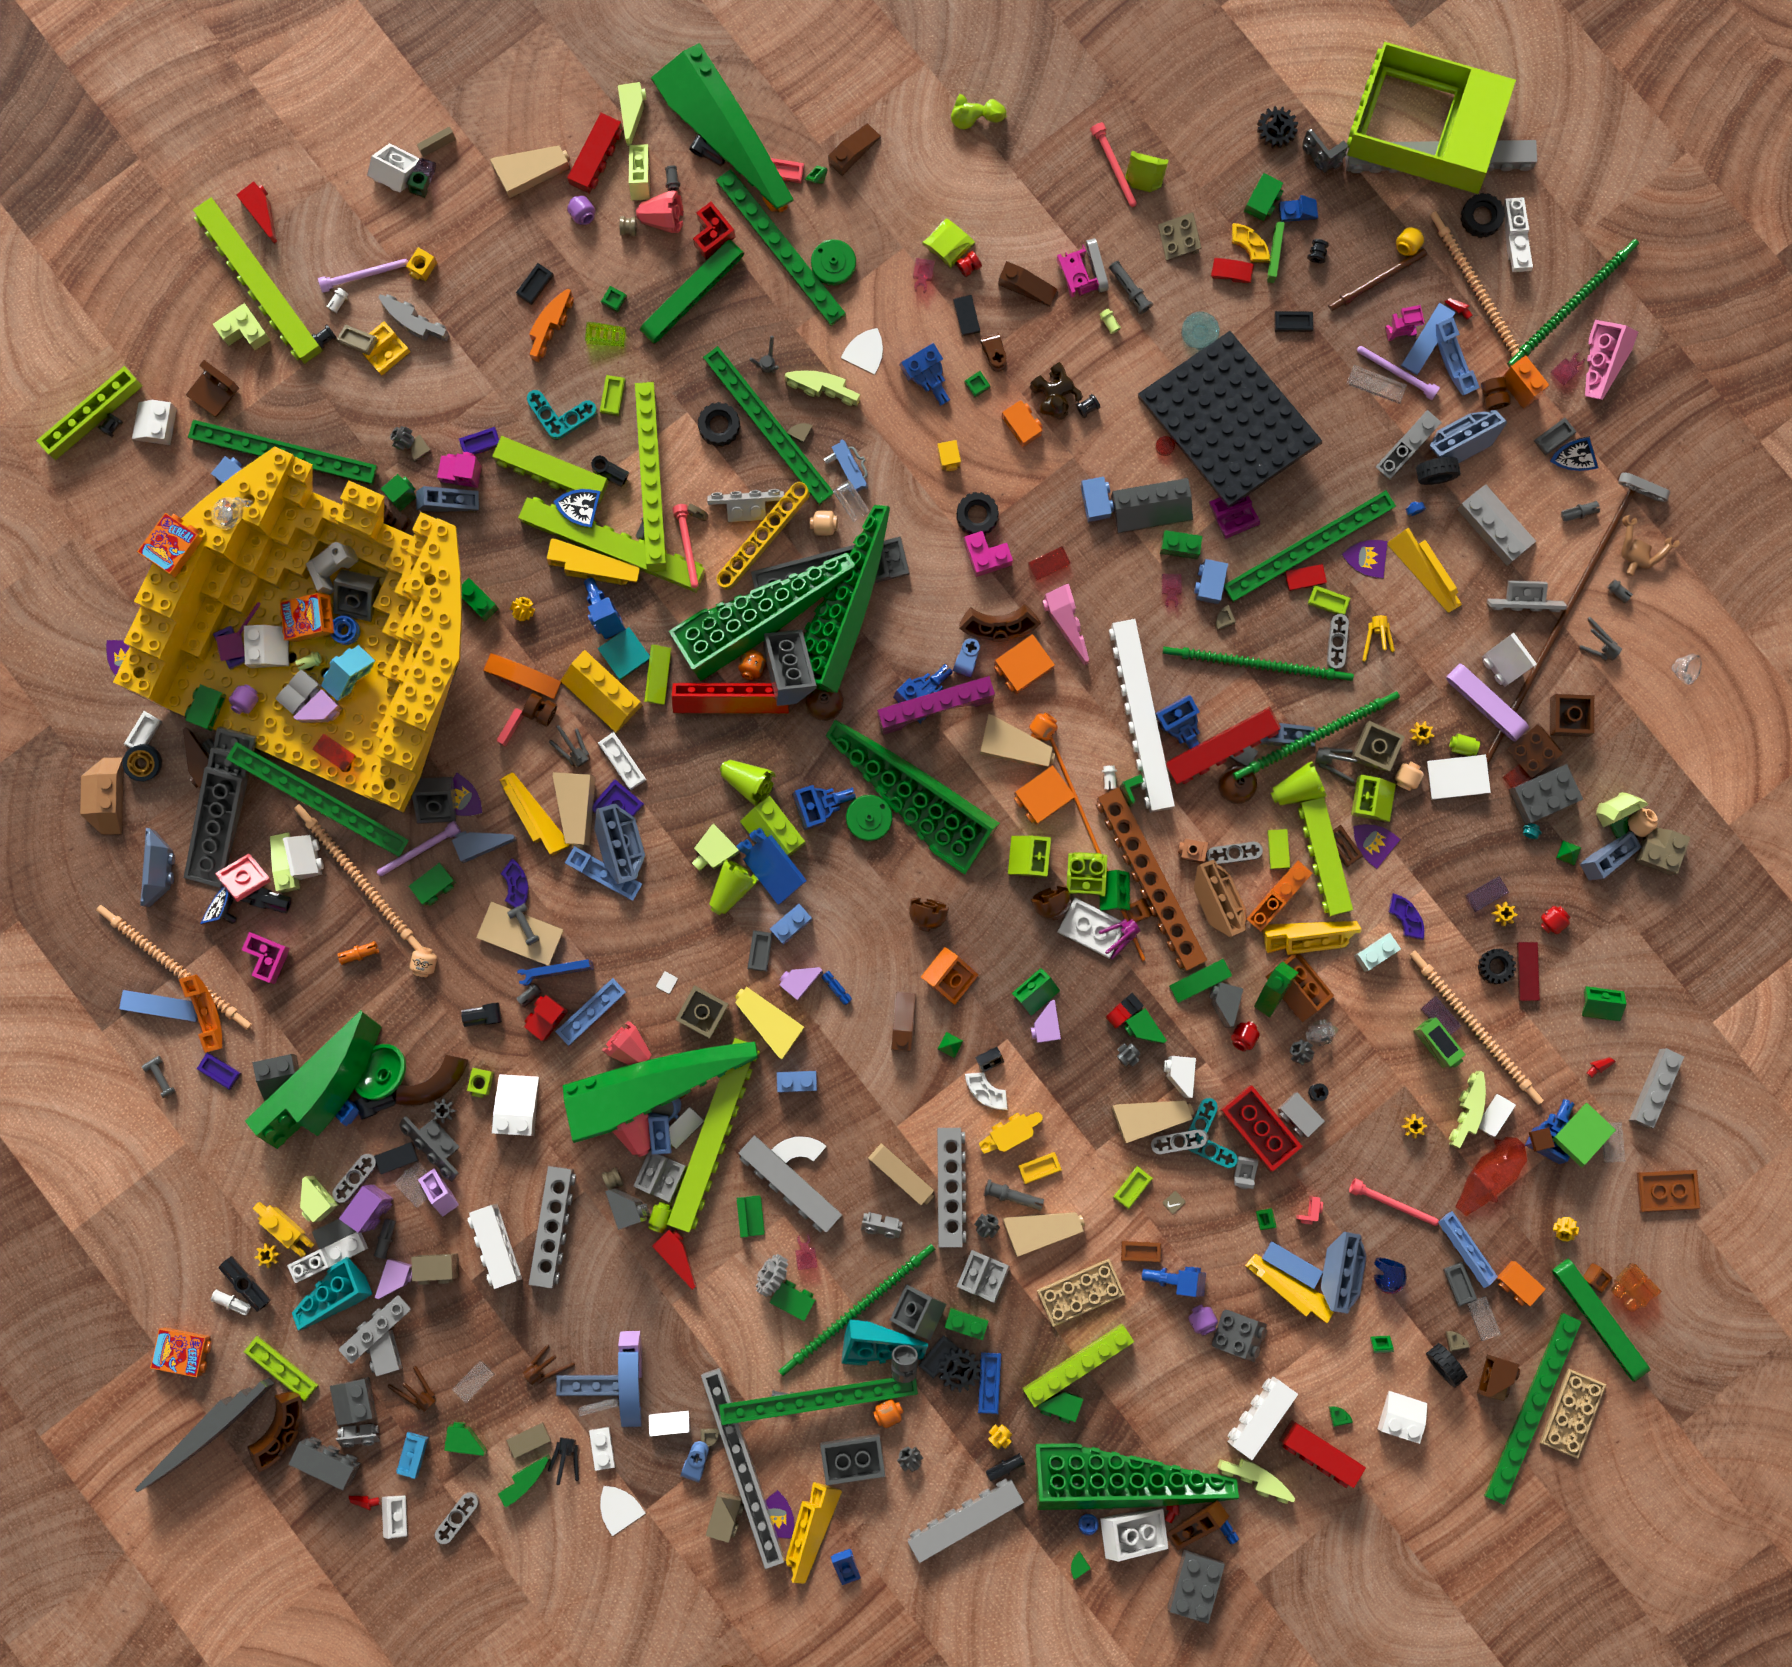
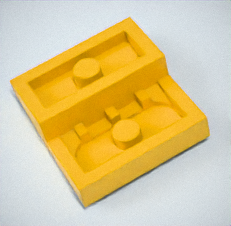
M384 321L369 333L378 339L370 355L362 354L382 376L411 351Z

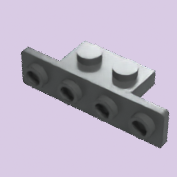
M405 1116L399 1123L401 1131L414 1141L416 1148L422 1150L427 1155L430 1163L435 1164L440 1169L442 1176L452 1182L459 1173L446 1159L459 1149L458 1144L434 1119L419 1130Z

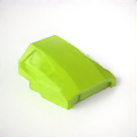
M1132 151L1125 179L1134 189L1146 192L1155 191L1162 186L1169 160Z
M947 218L922 242L924 247L928 248L933 254H936L950 268L975 244V241Z
M1085 852L1069 853L1067 871L1069 893L1105 896L1108 855Z

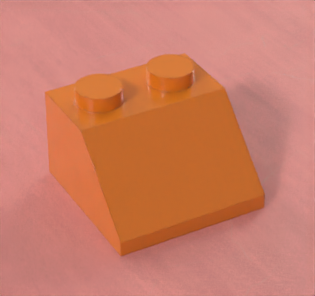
M944 947L921 978L955 1005L979 975L958 955Z

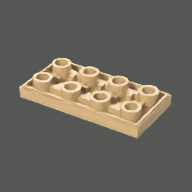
M491 902L476 938L550 966L564 930L524 915L533 934L538 935L540 938L539 941L527 946L525 942L527 937L516 917L510 919L507 912L512 909Z
M1109 1258L1037 1290L1053 1327L1125 1296Z
M1567 1369L1539 1443L1578 1459L1607 1384Z

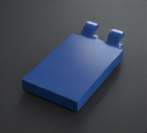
M758 828L749 834L750 838L757 842L754 846L746 839L744 842H740L737 848L746 855L743 860L779 905L807 880L773 836L766 837L763 830Z
M587 959L529 970L520 969L517 973L526 975L525 980L519 981V984L528 986L534 979L594 970L593 962Z

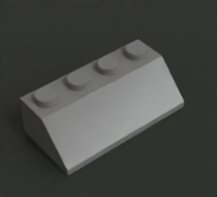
M1487 485L1477 490L1457 508L1506 566L1536 542Z

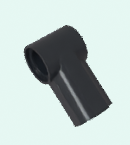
M701 135L695 137L689 147L692 153L701 158L705 157L719 166L725 163V160L706 143V140Z
M599 455L592 459L593 473L607 478V480L619 487L625 484L629 475L628 471L608 461L604 456ZM601 462L605 464V467L602 470H598L595 468V465Z
M499 1003L485 1004L482 1007L461 1011L464 1027L502 1022Z
M394 1093L380 1100H368L362 1097L354 1102L359 1110V1116L363 1120L378 1114L377 1112L396 1105V1098Z

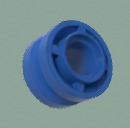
M339 616L333 620L334 634L330 635L335 641L343 645H351L358 640L361 631L359 624L348 616ZM348 626V633L342 635V628Z

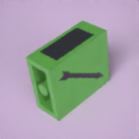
M1436 1017L1427 1019L1413 1030L1442 1068H1455L1463 1062L1462 1057L1466 1054Z

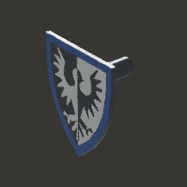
M1590 436L1566 443L1550 459V462L1568 470L1584 471L1599 468Z
M591 489L573 490L554 500V503L559 512L572 523L592 528L601 491Z
M224 886L209 905L200 923L201 925L219 921L221 918L231 924L235 923L237 918L228 913L233 899L229 898L230 893Z

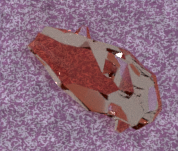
M1505 1137L1503 1140L1495 1139L1493 1141L1495 1148L1480 1157L1468 1175L1463 1191L1455 1206L1465 1216L1484 1206L1488 1201L1497 1203V1194L1517 1180L1523 1166L1527 1162L1525 1144L1518 1138Z

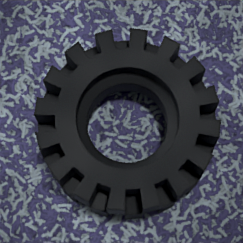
M1503 949L1487 951L1479 959V974L1490 984H1501L1509 981L1514 976V971H1516L1514 967L1516 961H1513V955H1509L1510 952ZM1494 959H1499L1504 964V970L1500 974H1495L1490 969V963Z

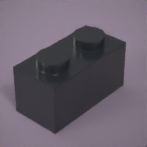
M998 1047L975 1057L983 1073L1004 1063Z

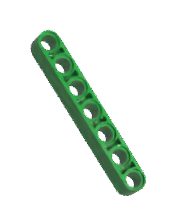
M731 239L726 241L642 324L640 331L653 344L657 343L742 259L745 252Z
M1567 1258L1552 1269L1556 1279L1627 1376L1633 1382H1636L1651 1371L1648 1364L1573 1262Z

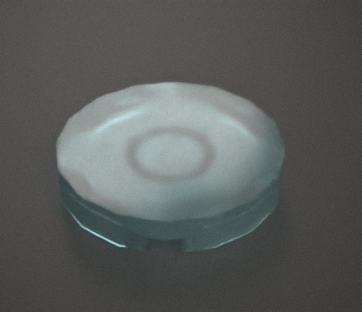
M1199 311L1192 313L1185 319L1181 334L1184 342L1189 347L1202 350L1217 340L1220 328L1217 320L1212 315Z

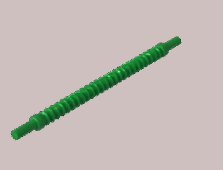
M1633 239L1623 250H1619L1612 257V260L1605 264V267H1602L1590 281H1587V284L1583 285V288L1576 292V295L1569 299V302L1565 303V306L1563 305L1558 310V313L1551 317V320H1547V323L1540 327V330L1536 331V334H1533L1529 341H1526L1519 348V352L1507 362V365L1511 367L1525 355L1529 356L1531 351L1538 347V343H1542V340H1545L1546 336H1549V333H1552L1553 329H1556L1560 322L1567 318V315H1570L1578 305L1582 304V301H1585L1589 294H1592L1593 290H1596V287H1599L1600 283H1603L1607 276L1614 272V269H1617L1618 266L1627 260L1628 255L1639 245V241Z
M1163 646L1162 654L1181 656L1182 659L1186 660L1188 658H1191V660L1195 658L1196 661L1201 659L1202 662L1207 660L1208 663L1210 661L1212 663L1217 661L1218 664L1223 662V665L1229 663V666L1231 664H1234L1235 667L1237 665L1240 667L1244 665L1245 668L1248 666L1251 669L1256 667V670L1259 668L1261 670L1267 669V671L1272 669V672L1277 670L1278 673L1283 671L1284 674L1286 672L1289 674L1293 672L1294 675L1299 673L1300 676L1305 674V677L1310 675V677L1316 676L1318 678L1320 676L1321 679L1326 677L1327 680L1353 681L1354 678L1352 673L1338 672L1333 668H1328L1327 670H1325V667L1320 669V667L1314 668L1312 666L1310 668L1309 665L1304 667L1303 664L1298 666L1297 663L1295 665L1292 663L1288 665L1287 662L1284 664L1281 661L1276 663V660L1271 662L1270 659L1268 661H1265V659L1261 661L1260 658L1255 660L1254 657L1249 659L1248 656L1246 658L1244 656L1238 657V655L1233 657L1232 654L1227 656V653L1222 655L1221 652L1219 654H1216V652L1212 654L1211 651L1206 653L1205 650L1200 652V649L1195 651L1194 648L1190 650L1187 647L1179 649Z
M1396 691L1382 699L1377 698L1373 700V703L1369 702V705L1365 704L1364 707L1355 709V712L1351 711L1350 714L1342 716L1341 719L1337 718L1336 721H1332V724L1323 725L1322 728H1318V731L1314 730L1313 733L1310 732L1308 735H1304V738L1300 737L1294 743L1286 744L1285 748L1282 746L1280 750L1272 751L1271 755L1266 754V757L1258 758L1257 762H1250L1249 766L1233 773V777L1235 780H1238L1250 773L1255 774L1260 771V768L1268 767L1269 763L1273 765L1274 761L1282 760L1283 756L1288 757V754L1296 753L1297 749L1302 750V747L1310 746L1311 742L1316 743V740L1324 739L1325 735L1330 736V733L1338 732L1339 728L1344 729V726L1352 725L1353 721L1357 722L1358 719L1366 718L1367 714L1371 715L1376 710H1382L1385 705L1399 699L1400 695Z
M932 1244L928 1245L918 1255H913L909 1262L906 1261L905 1266L901 1265V1269L897 1268V1272L892 1273L893 1276H888V1280L884 1279L883 1284L879 1283L880 1286L875 1287V1291L871 1290L870 1295L866 1294L867 1297L862 1298L861 1302L858 1301V1305H853V1309L849 1308L848 1313L844 1312L845 1315L840 1316V1320L836 1319L835 1324L831 1323L832 1326L827 1327V1331L823 1330V1334H818V1338H814L813 1342L810 1341L809 1345H805V1349L801 1348L800 1353L796 1352L793 1358L778 1370L779 1373L784 1376L796 1365H801L805 1362L804 1359H808L809 1354L813 1355V1351H818L817 1348H821L822 1343L826 1344V1340H831V1336L835 1337V1333L840 1332L839 1329H844L843 1326H847L849 1320L857 1318V1314L861 1315L862 1310L866 1311V1307H870L871 1303H875L874 1300H879V1296L883 1297L884 1292L888 1293L887 1290L892 1289V1285L896 1286L897 1281L901 1282L900 1279L905 1278V1274L909 1275L910 1270L914 1271V1267L918 1268L921 1265V1261L936 1250Z

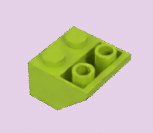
M1360 775L1357 777L1351 815L1390 822L1396 784L1372 776Z
M1011 836L1008 875L1047 878L1051 837Z

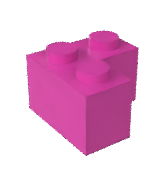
M463 452V454L457 453V455H441L437 478L442 483L478 488L482 466L473 453Z
M983 531L964 537V544L976 577L1012 566L1013 559L1007 543L988 548Z
M249 932L242 951L259 957L252 976L275 984L290 948Z

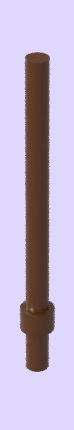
M1424 248L1351 292H1345L1340 295L1339 299L1328 305L1329 309L1334 311L1342 305L1346 306L1351 303L1355 297L1426 256V250Z

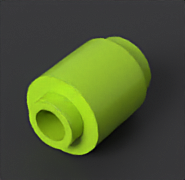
M1458 733L1456 736H1452L1449 744L1452 752L1465 756H1476L1480 746V742L1476 741V738Z
M662 1202L654 1205L648 1222L650 1224L649 1229L664 1233V1230L668 1227L667 1223L672 1212L670 1205Z

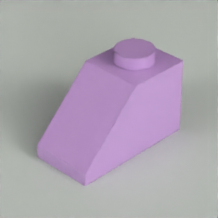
M321 689L294 718L301 723L329 722L339 716V711L342 708Z
M817 967L791 970L790 973L786 971L779 979L781 981L779 985L798 1001L823 970Z
M1055 1000L1048 1003L1034 1022V1027L1031 1028L1032 1039H1036V1043L1061 1039Z
M435 1168L418 1179L430 1203L442 1217L459 1206L453 1193Z
M387 1259L375 1298H383L411 1282L412 1265L394 1259Z
M640 1331L620 1332L619 1352H639V1378H642Z

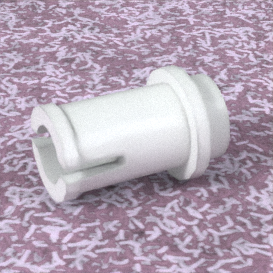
M341 288L334 291L333 298L326 306L335 313H337L345 299H348V293Z
M1103 766L1104 790L1110 789V782L1111 789L1117 788L1115 776L1117 769H1115V766Z

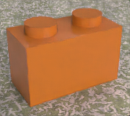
M1020 400L1004 410L1001 418L1023 448L1042 435L1043 426L1037 418H1033L1029 405L1027 403L1024 404Z
M1511 1261L1496 1278L1500 1282L1498 1285L1507 1293L1510 1291L1514 1294L1515 1297L1513 1299L1521 1306L1526 1305L1530 1307L1545 1291V1288L1515 1261Z

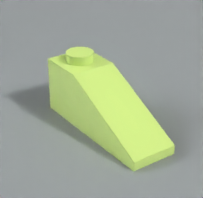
M640 82L618 85L627 146L632 144L644 110L643 100H647L645 88L641 89Z
M648 144L629 145V188L631 201L650 199Z
M289 832L270 836L272 873L275 889L279 893L300 889L299 880L290 874L283 838L290 837Z

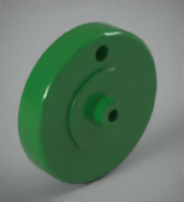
M836 239L826 240L814 249L811 256V268L814 275L822 283L831 286L841 285L853 276L856 269V256L853 249L847 243Z
M864 795L858 797L848 807L846 813L847 827L851 834L859 840L866 842L877 841L889 832L892 825V811L887 802L878 796Z

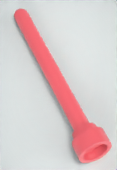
M1103 122L1092 126L1090 131L1093 137L1099 139L1129 205L1135 207L1137 202L1105 136L1107 129Z
M678 504L672 508L673 515L679 521L691 587L697 588L699 584L686 522L689 515L688 507L685 504Z
M1355 1178L1351 1183L1349 1189L1351 1194L1356 1196L1366 1195L1433 1226L1439 1224L1437 1218L1371 1190L1359 1179Z

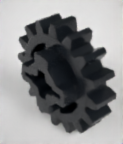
M1274 106L1273 111L1268 108L1266 114H1261V120H1258L1257 123L1260 126L1257 128V133H1261L1259 139L1265 138V145L1270 142L1271 148L1275 144L1281 148L1282 143L1288 146L1289 140H1294V135L1298 132V129H1296L1298 122H1293L1296 116L1289 115L1291 110L1284 112V107L1277 110V107ZM1272 118V121L1266 124L1267 120Z
M958 1348L956 1353L950 1349L949 1356L944 1353L943 1355L946 1359L945 1361L939 1360V1363L943 1366L938 1368V1371L943 1373L939 1376V1379H945L944 1386L946 1387L950 1384V1390L953 1391L957 1387L958 1392L962 1391V1387L968 1391L969 1384L975 1386L974 1379L979 1380L980 1377L977 1375V1372H981V1368L976 1367L980 1364L979 1360H974L976 1355L974 1353L969 1355L968 1349H965L964 1353H962L961 1348ZM959 1357L967 1358L969 1361L962 1362ZM952 1361L950 1368L947 1369L949 1362ZM958 1366H961L963 1368L961 1369V1374L955 1372L958 1370ZM969 1371H972L970 1377L967 1378ZM950 1378H957L960 1383L953 1382Z

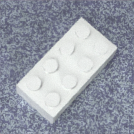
M498 1204L470 1212L468 1222L470 1228L475 1230L476 1236L474 1240L477 1248H481L483 1255L480 1258L483 1266H487L489 1285H493L494 1289L521 1280L522 1276Z
M1275 1377L1268 1378L1262 1386L1264 1390L1260 1395H1256L1250 1403L1252 1407L1248 1412L1245 1411L1239 1419L1241 1423L1228 1434L1229 1440L1227 1442L1251 1460L1254 1459L1298 1395Z

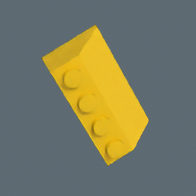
M586 650L571 663L561 679V682L616 733L643 706L641 701Z

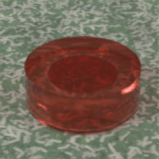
M1169 436L1160 437L1155 445L1157 453L1161 456L1170 455L1175 448L1174 440Z

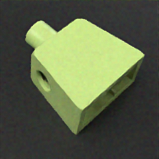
M712 824L694 848L700 856L692 864L699 871L707 864L716 869L726 859L730 860L739 854L740 851L715 824Z

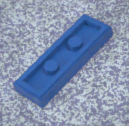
M981 1352L978 1413L998 1414L1001 1353Z

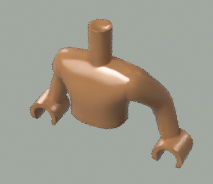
M1626 515L1622 519L1623 525L1627 528L1621 556L1631 562L1626 574L1634 576L1638 566L1644 569L1651 568L1660 562L1672 548L1678 547L1680 542L1676 540L1672 545V537L1667 538L1663 549L1650 558L1652 547L1641 540H1633V527L1637 523V519H1632L1630 523V515Z

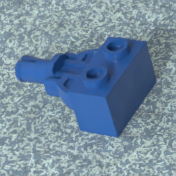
M932 343L902 361L899 366L908 381L912 379L916 384L923 386L926 392L931 390L941 406L951 399L942 387V383L945 381L942 375L943 368L941 364L943 358L935 344Z
M594 578L586 579L584 585L588 592L587 601L591 604L588 606L590 611L588 618L592 626L594 625L597 634L601 633L607 639L626 630L620 614L610 598H605L604 593L598 589Z
M944 664L930 678L929 673L924 677H918L913 680L909 678L896 690L893 698L898 703L941 691L943 686H940V684L953 672L950 668L947 670L948 666ZM927 717L921 718L917 721L921 724Z
M1187 695L1155 713L1156 720L1162 731H1167L1171 736L1177 738L1180 744L1185 742L1189 749L1199 744L1196 735L1200 734L1197 728L1198 718L1196 714L1200 711L1191 695Z
M814 785L795 790L792 796L804 830L823 825L833 812L840 810V807L837 805L855 800L856 795L852 794L854 789L851 787L850 789L833 793V788L824 790L814 788Z
M1563 1099L1557 1115L1550 1114L1548 1120L1533 1128L1532 1131L1549 1128L1553 1139L1569 1121V1115L1575 1104L1573 1102L1569 1104V1100ZM1529 1136L1525 1146L1533 1150ZM1555 1142V1147L1536 1151L1558 1164L1568 1162L1570 1158Z
M1185 1267V1270H1179V1274L1167 1273V1268H1163L1161 1271L1143 1269V1281L1156 1282L1163 1287L1166 1286V1283L1177 1285L1176 1294L1204 1296L1207 1272H1201V1268Z

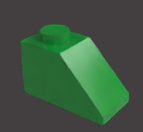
M1146 1008L1125 1021L1126 1026L1124 1028L1130 1037L1133 1035L1137 1039L1161 1044L1167 1041Z
M454 1422L453 1425L448 1426L444 1451L480 1456L487 1454L486 1447L472 1428L465 1426L466 1423Z

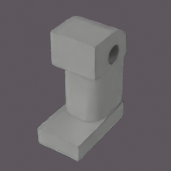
M334 542L314 559L307 562L306 566L317 591L330 595L334 592L330 576L341 567L349 569L359 560L352 547Z

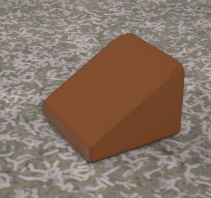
M1142 898L1130 904V910L1126 911L1129 920L1132 919L1137 923L1152 916L1146 900Z
M1594 1263L1590 1265L1583 1275L1587 1283L1600 1293L1604 1291L1613 1278L1603 1268Z

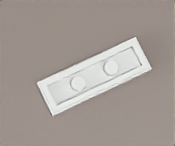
M614 732L598 742L630 791L646 781V778Z

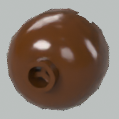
M815 689L806 696L805 703L808 712L818 720L828 721L837 717L843 709L844 698L840 689H838L837 693Z
M1234 765L1227 768L1221 774L1218 781L1221 796L1233 804H1242L1249 801L1257 790V778L1254 773L1238 779V783L1234 779L1233 773L1245 768L1242 765Z
M1066 885L1056 886L1057 890L1047 888L1035 894L1031 902L1036 913L1046 919H1061L1063 914L1068 911L1071 903L1070 893Z
M921 898L911 899L909 915L912 922L919 926V930L929 932L930 929H936L945 922L949 907L946 908V904L932 899H927L924 902L920 901Z

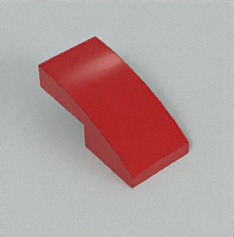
M1214 258L1211 276L1214 279H1231L1232 282L1251 283L1254 264L1232 259Z

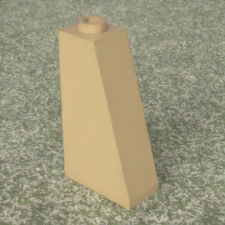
M560 146L490 159L509 198L570 169L568 162L571 161L566 150L562 151Z
M988 715L980 755L1048 769L1049 764L1053 765L1055 753H1052L1051 746L993 715Z
M553 772L565 843L570 844L571 848L575 846L579 849H583V846H590L596 777L585 774Z
M1186 1101L1118 1104L1111 1106L1124 1143L1192 1120L1191 1115L1194 1114L1191 1104H1187Z
M882 1143L868 1157L920 1205L923 1203L927 1205L934 1197L932 1194L934 1190Z
M1076 1212L1003 1218L1017 1257L1084 1232L1082 1227L1085 1226L1082 1215L1078 1216Z

